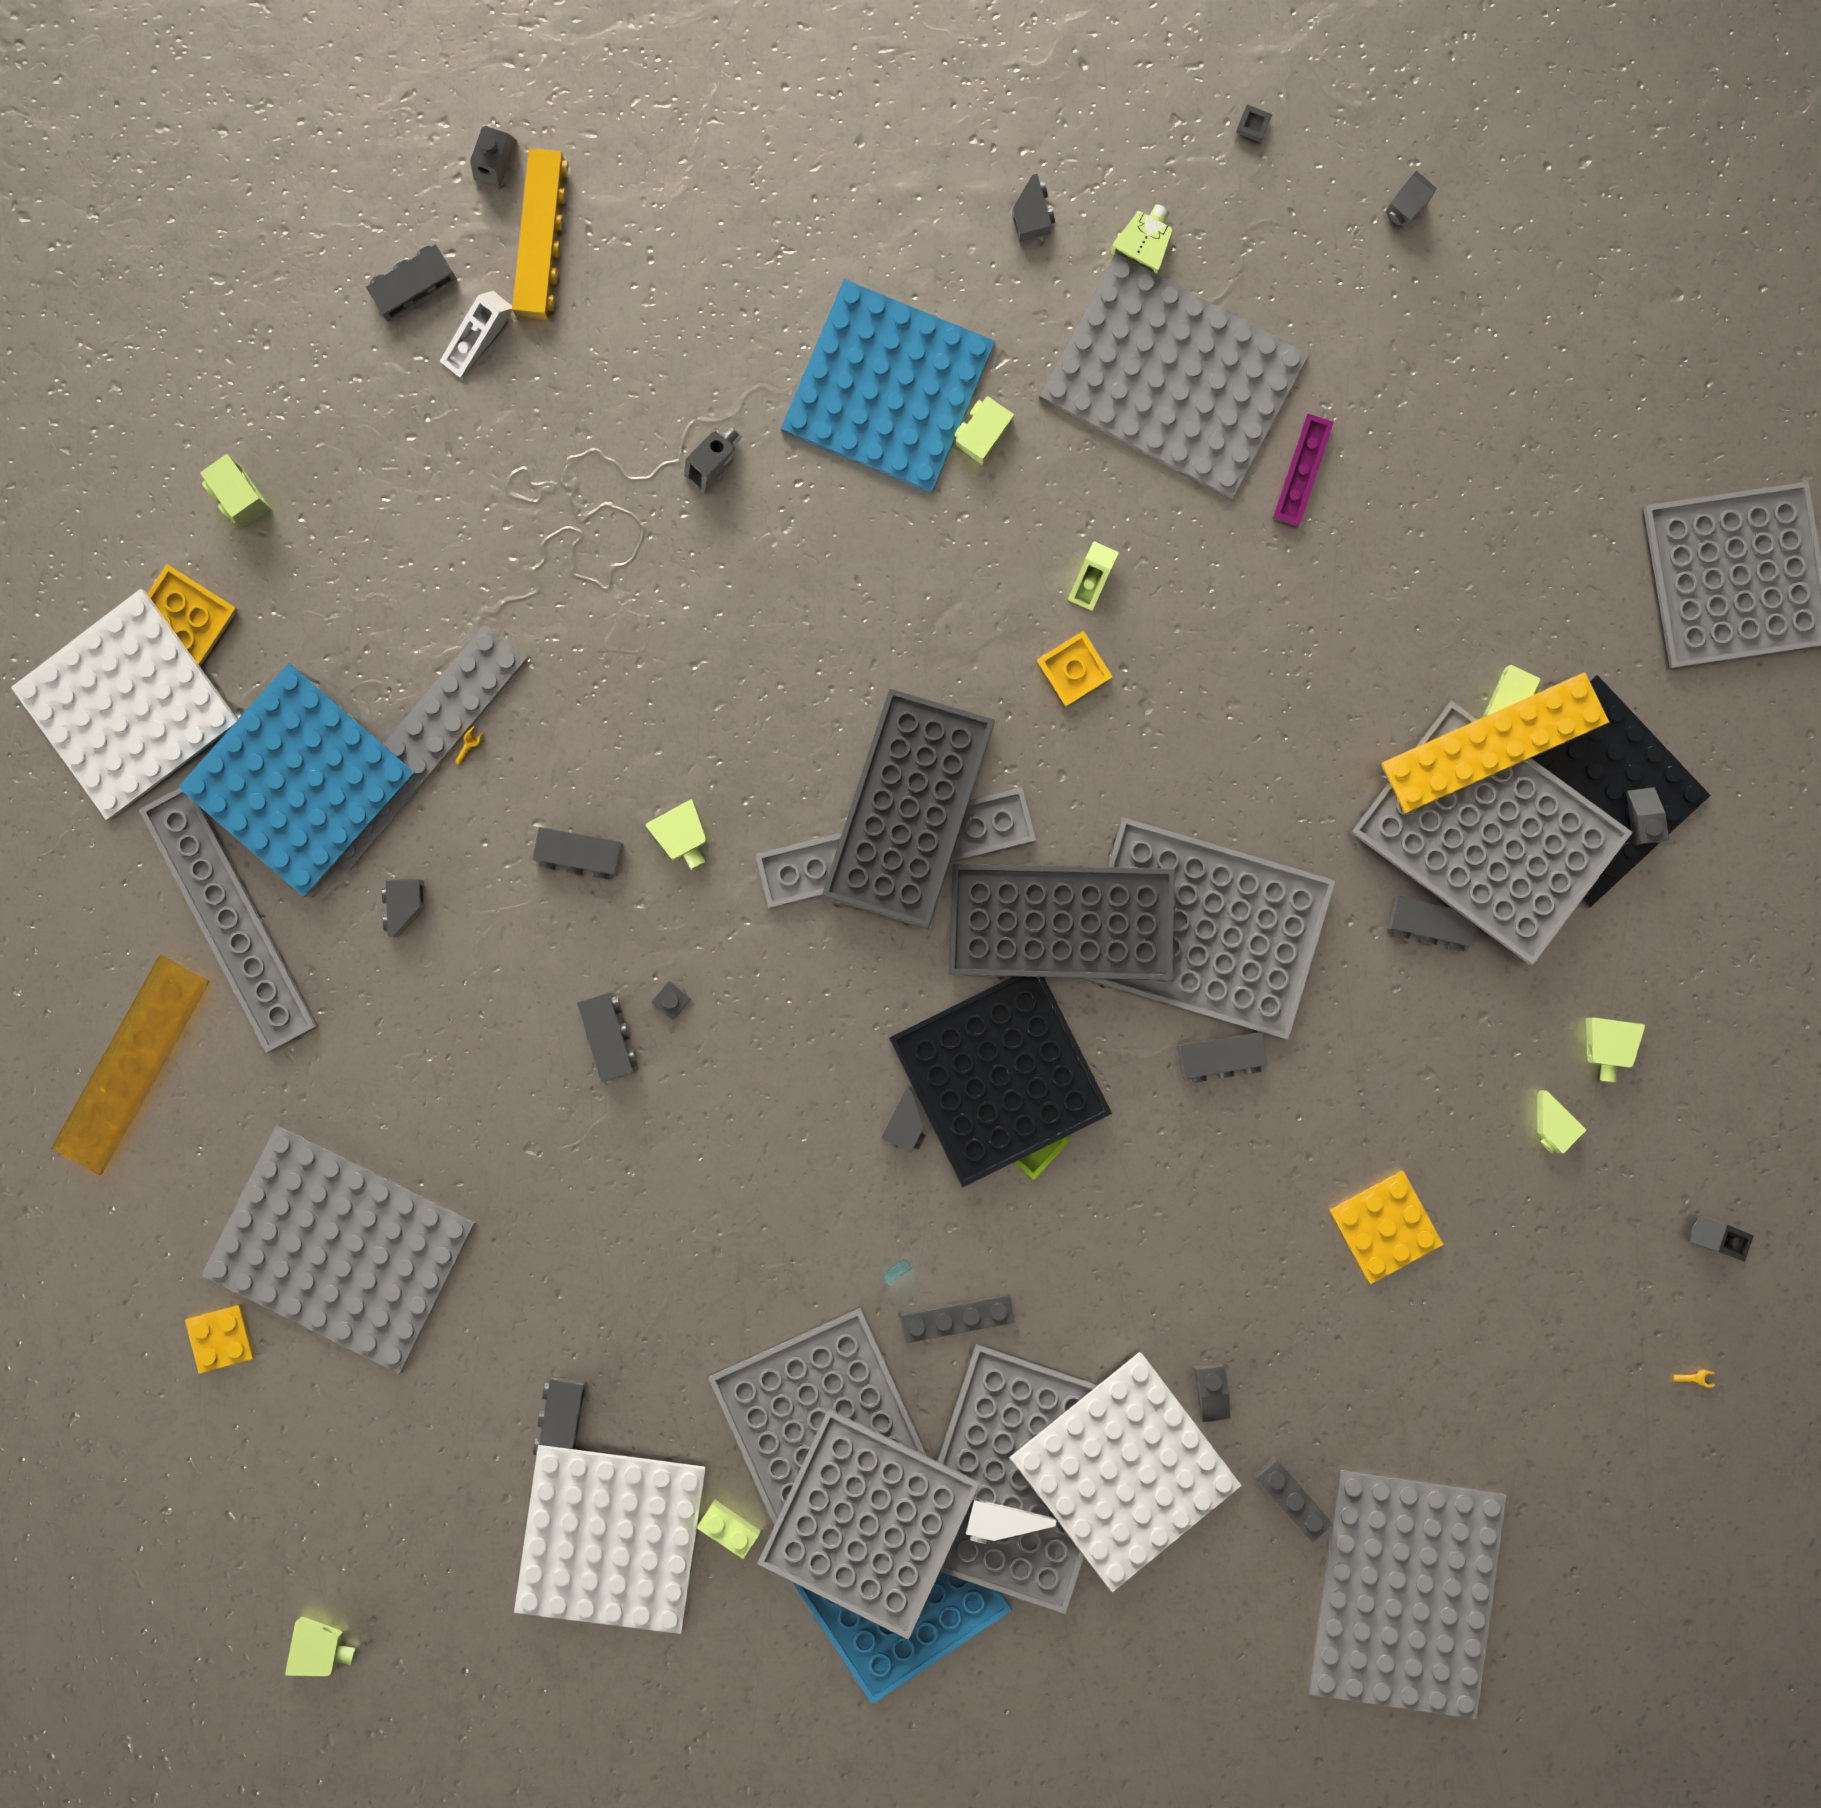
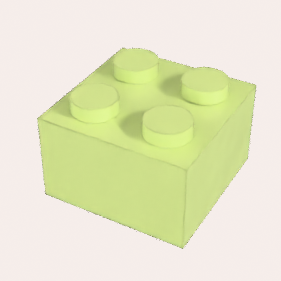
M228 454L200 472L205 479L202 482L203 487L211 497L213 496L218 502H221L217 505L218 508L233 524L238 522L245 528L271 509L241 465Z

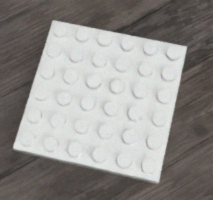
M143 589L138 590L11 687L106 820L113 819L214 743L238 720Z
M1140 1352L1009 1457L1111 1592L1119 1588L1242 1486Z
M538 1445L514 1613L681 1634L705 1467Z

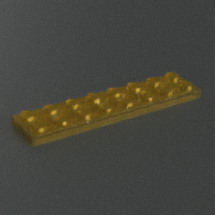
M162 954L159 955L51 1149L98 1175L103 1174L209 985L210 981Z

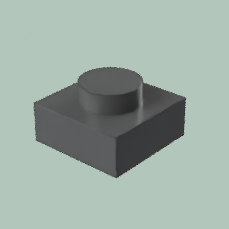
M1247 104L1236 133L1262 142L1272 114Z
M669 981L653 999L652 1003L674 1020L691 999Z

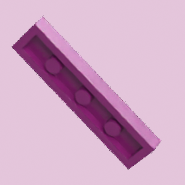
M1309 413L1306 415L1273 519L1299 527L1334 423L1333 421Z

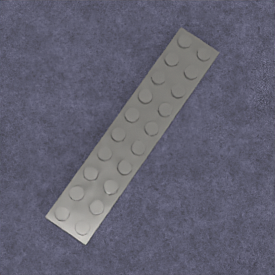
M483 624L383 743L386 748L412 769L415 774L338 860L348 870L354 868L527 661L525 657L485 624Z
M1023 787L970 800L950 863L1036 841ZM842 833L755 854L768 908L822 895Z
M179 788L140 808L139 812L265 1052L269 1053L316 1028L317 1025L204 810Z

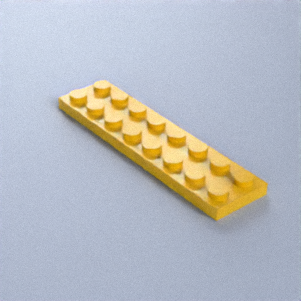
M1584 672L1382 762L1381 765L1404 814H1407L1608 724L1609 720Z

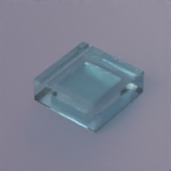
M903 1259L886 1271L884 1278L890 1285L910 1271L912 1266L907 1259Z

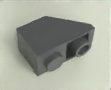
M1038 174L1031 176L1013 207L1012 218L1019 242L1050 234L1052 224L1055 223L1053 210L1051 207L1047 208L1044 199L1048 197L1045 182L1039 181Z
M423 880L386 881V887H382V902L387 906V915H383V930L388 932V936L398 937L425 908Z

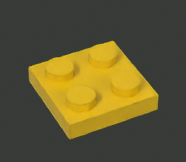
M1084 631L1037 659L1038 665L1065 707L1113 678Z
M241 1304L185 1320L199 1374L255 1358Z

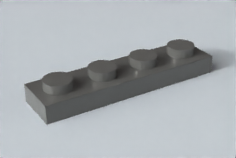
M1010 1294L901 1315L906 1343L1015 1323Z

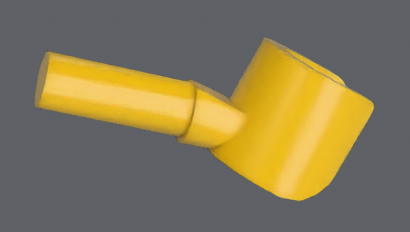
M474 726L464 735V747L455 759L456 763L461 764L469 750L481 742L484 738V732L476 739L471 734L475 728Z
M1703 1369L1698 1371L1697 1374L1674 1375L1673 1380L1674 1382L1698 1383L1700 1386L1711 1388L1715 1384L1706 1383L1705 1376L1715 1373Z

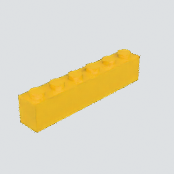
M529 148L512 307L516 317L548 320L549 311H554L555 296L551 295L552 285H556L558 275L557 268H554V260L559 258L560 241H557V231H562L563 215L559 214L560 204H565L566 189L562 187L563 177L567 178L568 161H565L562 151Z

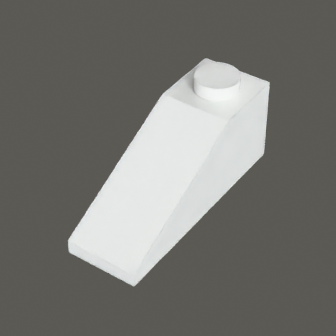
M494 291L478 295L440 362L462 378L502 329L512 312L513 306Z
M974 1498L970 1507L965 1533L971 1535V1541L986 1544L987 1539L996 1541L1055 1527L1057 1520L1053 1517Z

